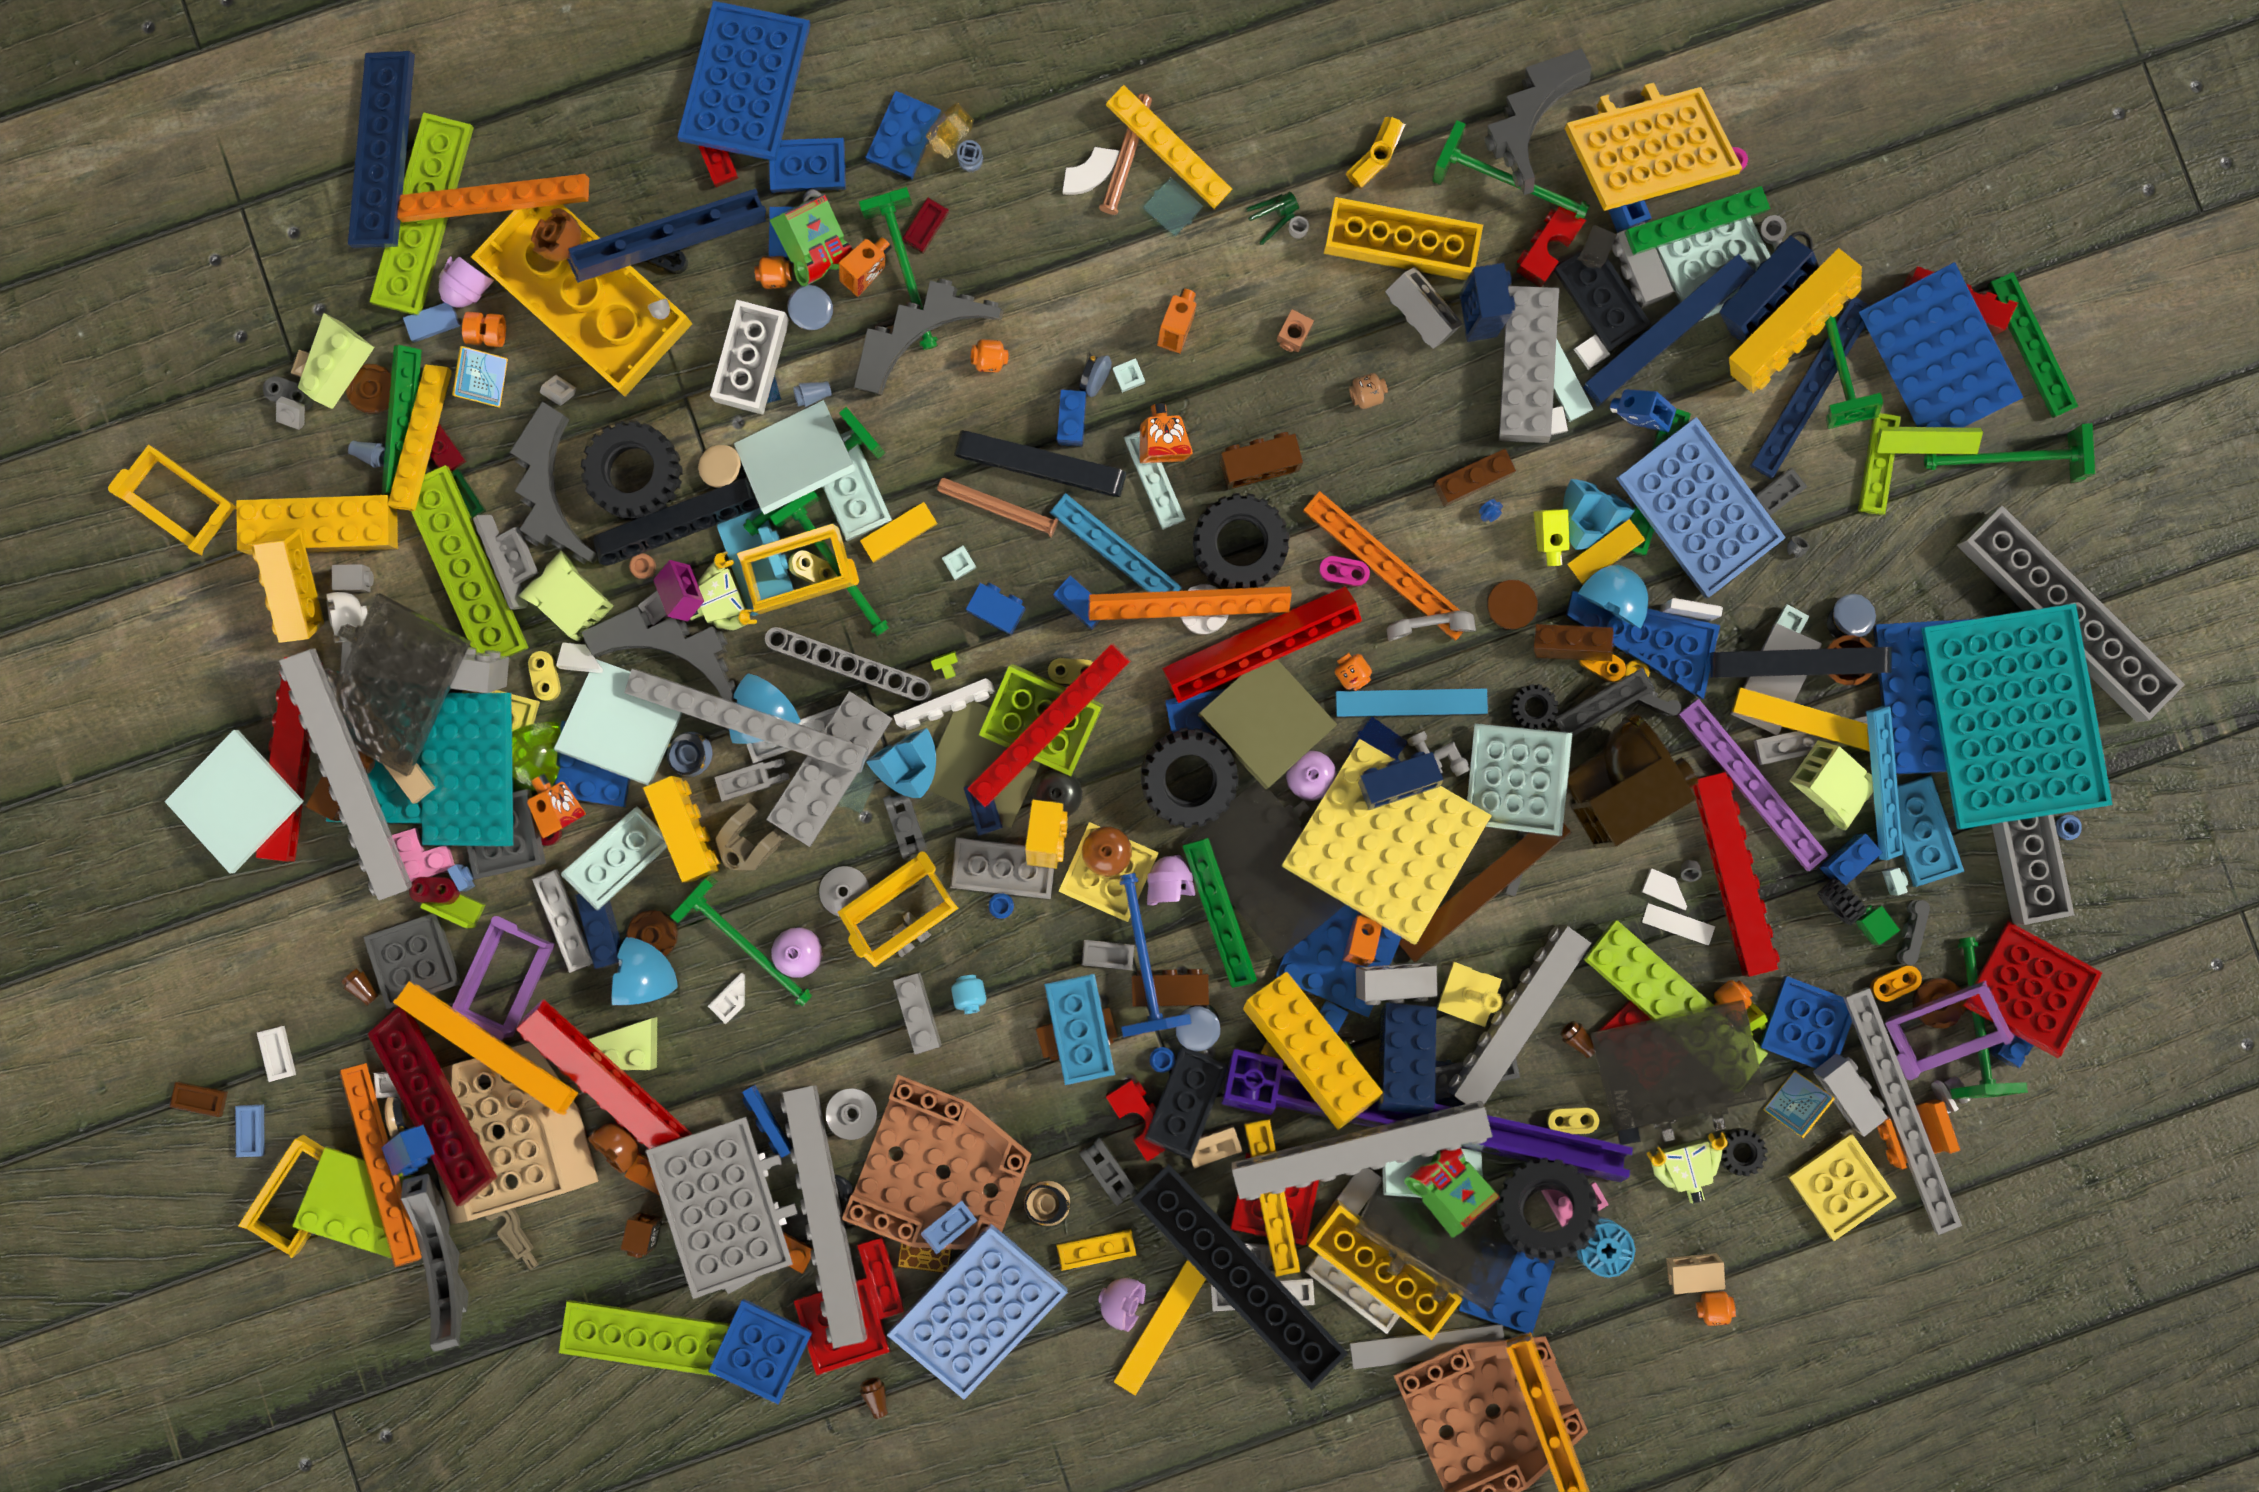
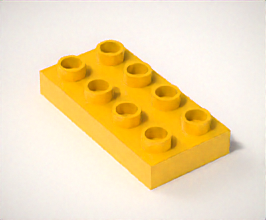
M563 204L514 210L477 249L471 258L625 397L693 323L631 265L577 283L568 259L559 262L551 261L533 251L535 243L531 241V236L534 228L540 219L546 221L553 215L550 211L556 208L565 210L578 222L581 229L580 245L600 239ZM662 299H667L670 306L668 317L665 319L653 317L648 305Z

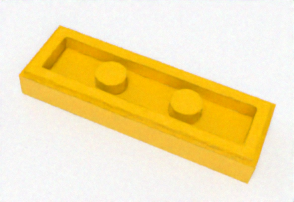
M925 502L863 538L860 542L873 563L936 526L937 522Z
M1629 519L1567 565L1582 585H1584L1593 574L1604 567L1611 566L1644 542L1645 539Z
M1131 1229L1056 1245L1061 1271L1136 1255Z

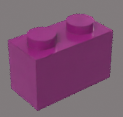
M669 560L653 580L668 617L689 621L704 602L691 566L688 564Z

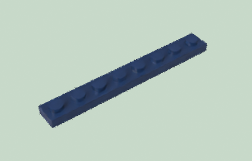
M1856 297L1849 300L1836 322L1845 358L1865 326L1859 311L1870 306ZM1829 335L1750 464V467L1770 479L1775 476L1838 371Z

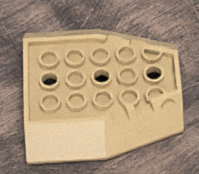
M531 1042L512 1047L559 1079L547 1060ZM476 1058L441 1068L498 1176L464 1206L456 1207L436 1168L450 1224L467 1222L560 1195L599 1181L579 1107L574 1100L565 1115L557 1114ZM482 1075H487L491 1079V1086L488 1089H483L479 1085V1078ZM496 1124L501 1125L505 1130V1134L501 1139L494 1137L492 1129ZM509 1174H513L518 1178L516 1188L507 1186L506 1177Z

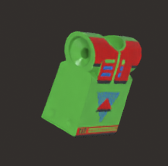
M825 194L812 198L770 219L790 261L794 263L795 276L801 286L806 287L821 279L829 269H839V262L853 251L849 243L843 239L844 235Z
M1445 1148L1436 1151L1430 1164L1417 1167L1404 1179L1406 1186L1413 1193L1423 1198L1425 1205L1452 1238L1464 1231L1501 1199L1469 1162H1466L1461 1148L1456 1150H1447Z

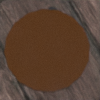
M377 364L362 365L346 389V395L351 404L357 410L367 414H379L389 408L391 373L386 368Z
M1506 580L1491 590L1487 598L1488 614L1491 620L1501 628L1508 630L1525 627L1533 620L1537 612L1538 600L1535 592L1528 584L1520 580Z
M648 910L639 913L631 920L626 937L642 940L658 949L666 957L677 944L678 931L676 923L669 915L662 911Z
M1931 978L1924 981L1916 989L1913 996V1008L1961 989L1948 979ZM1965 999L1917 1018L1923 1024L1932 1028L1951 1027L1963 1015Z

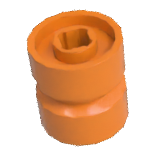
M466 312L462 323L464 343L482 345L484 342L486 346L502 347L506 338V320L504 315L489 313L484 317L480 312Z

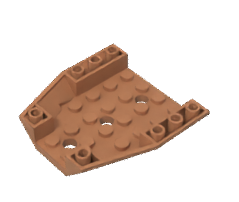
M897 1075L889 1096L890 1100L842 1220L911 1247L931 1248L921 1233L960 1201H963L977 1219V1222L944 1249L966 1250L990 1224L1002 1232L1032 1154L970 1102ZM894 1146L900 1147L903 1150L902 1159L893 1160L889 1155L890 1148ZM947 1165L951 1170L950 1176L945 1179L940 1178L936 1173L938 1166ZM988 1183L995 1184L998 1188L997 1195L994 1197L985 1195L984 1186Z
M1533 1337L1570 1440L1574 1446L1588 1433V1430L1578 1408L1571 1399L1546 1337ZM1506 1340L1464 1343L1394 1375L1445 1492H1521L1528 1489L1550 1468L1509 1358ZM1490 1404H1497L1499 1406V1413L1494 1417L1486 1415V1408ZM1443 1425H1450L1453 1428L1451 1436L1443 1438L1439 1435V1429Z

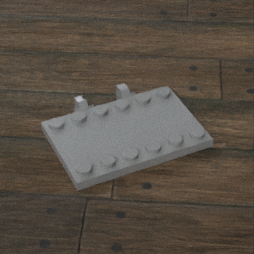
M746 1116L646 1150L693 1299L793 1264L781 1225L787 1223L786 1217L797 1214V1209L794 1202L791 1205L779 1207L778 1202L773 1203L765 1177L769 1175L768 1169L778 1164L782 1165L779 1153L769 1157H765L764 1152L758 1154Z

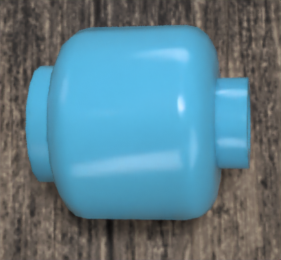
M976 975L959 977L956 979V983L952 985L951 991L954 1006L956 1009L964 1010L965 1014L979 1012V1007L986 1003L984 983L981 979L976 978Z

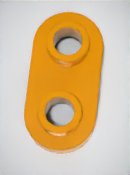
M1614 654L1612 661L1578 660L1581 666L1608 682L1620 680L1626 672L1625 663ZM1611 664L1616 665V673H1612L1609 670Z
M1901 966L1876 977L1871 983L1870 990L1875 999L1885 1002L1892 1001L1916 990L1922 982V976L1920 971L1913 966ZM1907 973L1909 981L1905 983L1902 977ZM1882 984L1886 986L1884 993H1881L1879 989Z

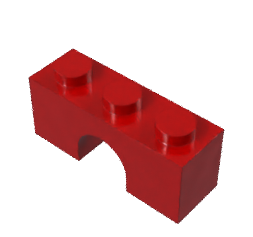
M1560 206L1557 211L1551 209L1544 220L1547 226L1543 231L1537 230L1530 241L1534 244L1530 251L1525 249L1517 260L1520 266L1516 272L1537 286L1542 287L1559 262L1549 254L1547 244L1557 241L1569 247L1586 220L1575 218L1576 213Z
M1131 1078L1106 1094V1098L1119 1119L1128 1113H1138L1144 1118L1145 1128L1140 1134L1133 1137V1141L1148 1162L1166 1149L1144 1140L1156 1107L1153 1102L1148 1105L1143 1097L1147 1094L1139 1081L1134 1083Z

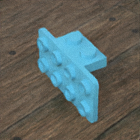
M761 508L717 525L725 550L728 552L729 561H734L732 569L747 609L754 608L737 553L780 540L777 531H772L769 520L758 528V535L751 536L744 528L745 520L749 518L752 521L762 512ZM780 553L751 562L761 600L794 590L787 572L789 566L785 554L781 555ZM751 612V613H750V615H752V616L759 615V614L756 613V612Z

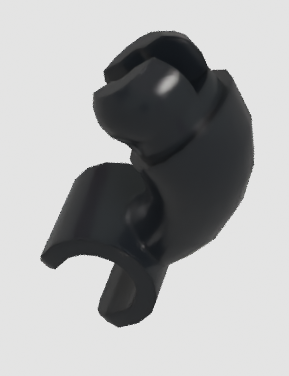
M835 1174L836 1185L840 1192L839 1199L841 1201H849L852 1192H854L851 1183L846 1178Z

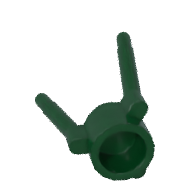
M1288 192L1285 195L1280 194L1275 198L1247 207L1246 210L1250 212L1272 205L1249 216V221L1260 218L1274 210L1280 217L1284 215V218L1260 240V245H1263L1289 220L1295 217L1294 212L1299 209V204L1292 192Z

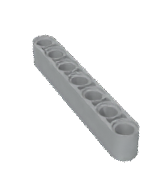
M771 628L765 634L767 646L781 654L916 702H925L932 694L929 683L920 677L782 628ZM778 633L783 634V643L779 646H774L772 643L774 635ZM806 642L808 646L807 651L801 655L797 654L795 650L797 644ZM824 650H829L831 652V659L826 663H821L819 660L820 653ZM849 658L853 659L855 667L851 671H844L843 662ZM870 667H876L879 671L877 678L873 680H868L866 677V672ZM895 675L901 676V686L891 688L890 679ZM917 684H924L926 686V692L921 697H916L913 693V688Z

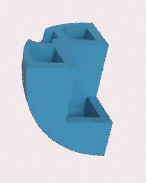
M1571 479L1564 496L1563 509H1568L1569 541L1575 550L1592 547L1629 520L1635 511L1615 494L1606 495L1597 489V485L1582 480Z
M1611 565L1597 571L1585 582L1578 592L1590 603L1610 611L1620 620L1641 629L1648 610V593L1644 582L1635 572L1622 565Z
M747 674L738 685L733 698L737 699L738 704L797 724L801 722L795 708L786 696L768 681L753 674ZM729 729L732 743L749 744L764 741Z
M927 728L910 733L900 742L888 745L874 754L866 763L887 786L896 792L911 798H921L929 789L936 769V751L931 734Z
M630 937L625 938L617 956L619 967L617 973L613 975L612 1005L641 1004L660 999L672 993L678 985L675 972L667 958L658 949L642 940Z

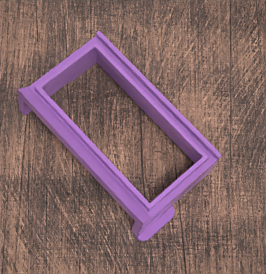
M494 916L452 1008L499 1040H503L505 1037H512L555 944L519 929L516 924ZM504 931L538 945L539 948L504 1025H501L469 1010L501 937Z
M1986 980L1892 1016L1885 1022L1900 1053L1897 1055V1059L1906 1079L1913 1080L1923 1071L2004 1042L2005 1045L2011 1043L2014 1035L2010 1032L1986 984ZM1980 994L1998 1030L1917 1060L1900 1024Z

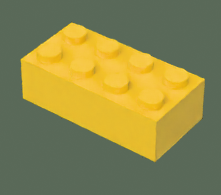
M293 528L270 531L253 544L252 554L254 560L259 565V581L265 588V603L267 609L271 611L273 633L277 635L279 643L309 639L325 623L301 529Z
M670 776L644 787L643 789L681 881L694 882L720 871L718 867L721 864L719 856L715 850H711L708 843L711 841L709 832L706 827L702 828L698 819L701 818L700 810L696 803L692 805L689 795L692 792L686 780L683 781L682 778Z

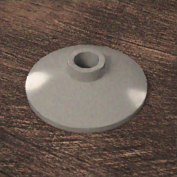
M842 866L832 869L824 876L820 884L819 895L823 906L830 913L839 916L837 913L839 910L864 894L870 887L866 877L859 870ZM841 887H846L848 890V894L844 897L839 894Z
M855 1088L844 1089L836 1093L830 1099L826 1108V1121L829 1128L834 1134L847 1140L859 1139L868 1134L877 1118V1109L873 1099L866 1092ZM853 1108L857 1111L855 1118H851L848 1115L849 1109Z

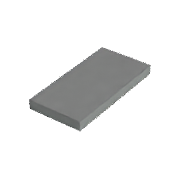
M1774 623L1761 651L1820 649L1822 643ZM1807 675L1748 677L1743 688L1794 703ZM1732 711L1730 713L1776 735L1779 734L1782 726L1736 714Z
M956 838L950 888L1051 899L1054 868L1027 865L1026 845Z

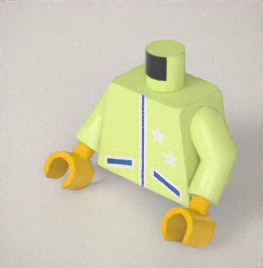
M726 551L716 554L714 562L706 569L697 582L704 602L690 619L693 620L704 615L707 623L714 625L716 628L734 631L747 624H756L757 620H750V613L754 611L753 609H747L733 572L728 568L725 569V567L734 564L733 560L725 561L724 557L728 554Z
M1721 1132V1136L1718 1139H1715L1713 1133H1710L1708 1135L1711 1142L1710 1145L1708 1141L1700 1139L1662 1150L1660 1147H1657L1658 1151H1656L1657 1154L1655 1156L1650 1151L1647 1152L1654 1175L1668 1188H1673L1677 1192L1687 1191L1690 1203L1704 1201L1701 1186L1713 1183V1177L1717 1174L1721 1161L1722 1150L1727 1146V1140L1723 1132Z

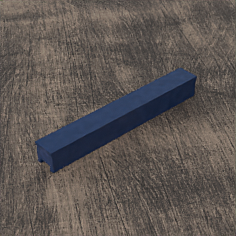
M749 190L568 248V263L578 283L766 222V209L758 198L757 190Z
M1740 254L1736 255L1587 381L1583 389L1599 407L1740 288L1742 283L1750 279L1756 270L1752 269Z

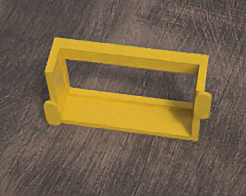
M150 445L145 448L129 470L122 469L108 486L109 492L129 503L186 544L190 550L200 555L203 554L206 545L234 509H237V506ZM157 461L219 505L196 537L133 493Z
M834 524L737 553L753 604V611L758 614L856 586L859 583L855 563L852 559L847 558L840 530ZM831 538L841 576L761 600L751 562Z
M926 852L918 853L911 861L837 912L851 934L848 941L856 955L860 958L865 957L874 967L958 909L935 874L936 868ZM928 874L945 901L872 952L856 924Z
M304 1134L293 1141L238 1225L250 1230L290 1255V1258H293L301 1251L312 1233L300 1229L291 1242L259 1221L258 1218L302 1151L320 1161L324 1147Z

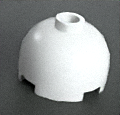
M335 592L326 594L330 625L334 631V643L351 640L352 636H359L363 630L364 621H368L366 606H361L358 599L349 593Z

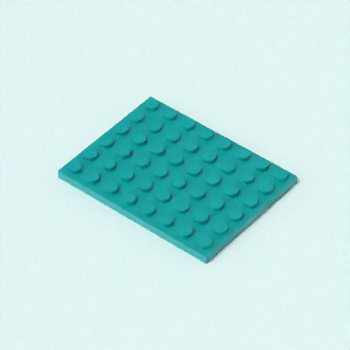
M2076 603L1921 628L1957 829L2113 805Z

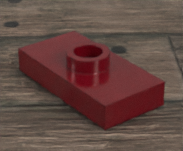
M438 422L430 455L439 468L446 465L452 472L467 461Z

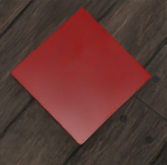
M2008 921L2004 925L1974 985L1986 980V984L2011 1033L2050 1055L2060 1058L2103 972ZM1980 994L1966 998L1963 1004L1964 1007L1994 1023Z

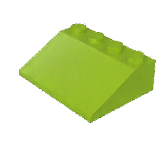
M1011 664L1005 673L979 735L1008 748L1067 688ZM1092 700L1034 760L1072 776L1104 704Z
M325 1147L293 1227L392 1258L364 1159ZM402 1173L398 1174L401 1187L403 1186V1180L416 1177L413 1175L403 1176Z

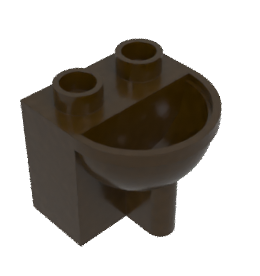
M1630 713L1623 717L1622 722L1610 732L1601 753L1568 772L1567 788L1576 801L1570 807L1595 848H1609L1619 846L1695 801L1697 798L1691 788L1698 784V778L1690 764L1683 757L1676 761L1673 760L1663 742L1643 718L1636 713Z

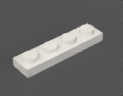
M985 678L896 714L894 719L896 724L903 729H915L921 725L920 722L927 719L930 721L937 720L944 716L943 713L950 710H962L966 707L967 703L974 700L975 702L984 701L990 697L989 694L995 692L993 683Z

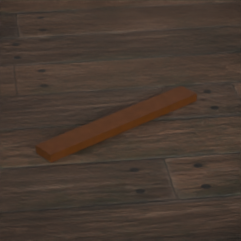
M1564 823L1562 836L1530 832L1435 911L1416 945L1404 938L1399 942V945L1412 961L1416 963L1572 832Z

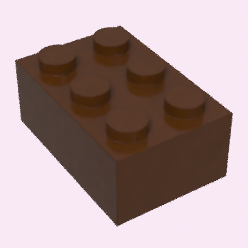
M1288 432L1276 434L1274 439L1264 441V438L1250 441L1249 446L1241 448L1240 445L1229 446L1225 448V452L1221 453L1220 465L1227 491L1300 472L1303 464L1296 434L1289 435Z

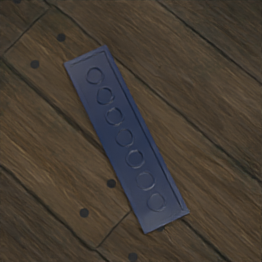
M411 51L365 53L348 245L352 248L398 247L400 220L397 218L400 195H403L415 54Z

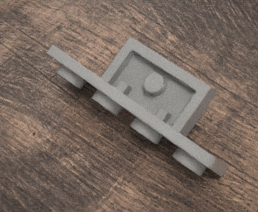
M477 515L473 517L476 530L482 539L486 555L491 561L495 577L500 583L509 608L522 609L528 607V602L518 596L523 591L520 583L538 574L522 531L519 530L520 527H514L500 535L492 515Z

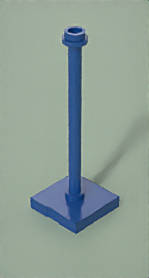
M1135 873L1120 876L1121 881L1119 883L1120 885H1125L1150 1015L1147 1016L1148 1022L1121 1027L1123 1037L1192 1024L1190 1014L1163 1019V1014L1159 1013L1135 883L1139 881Z

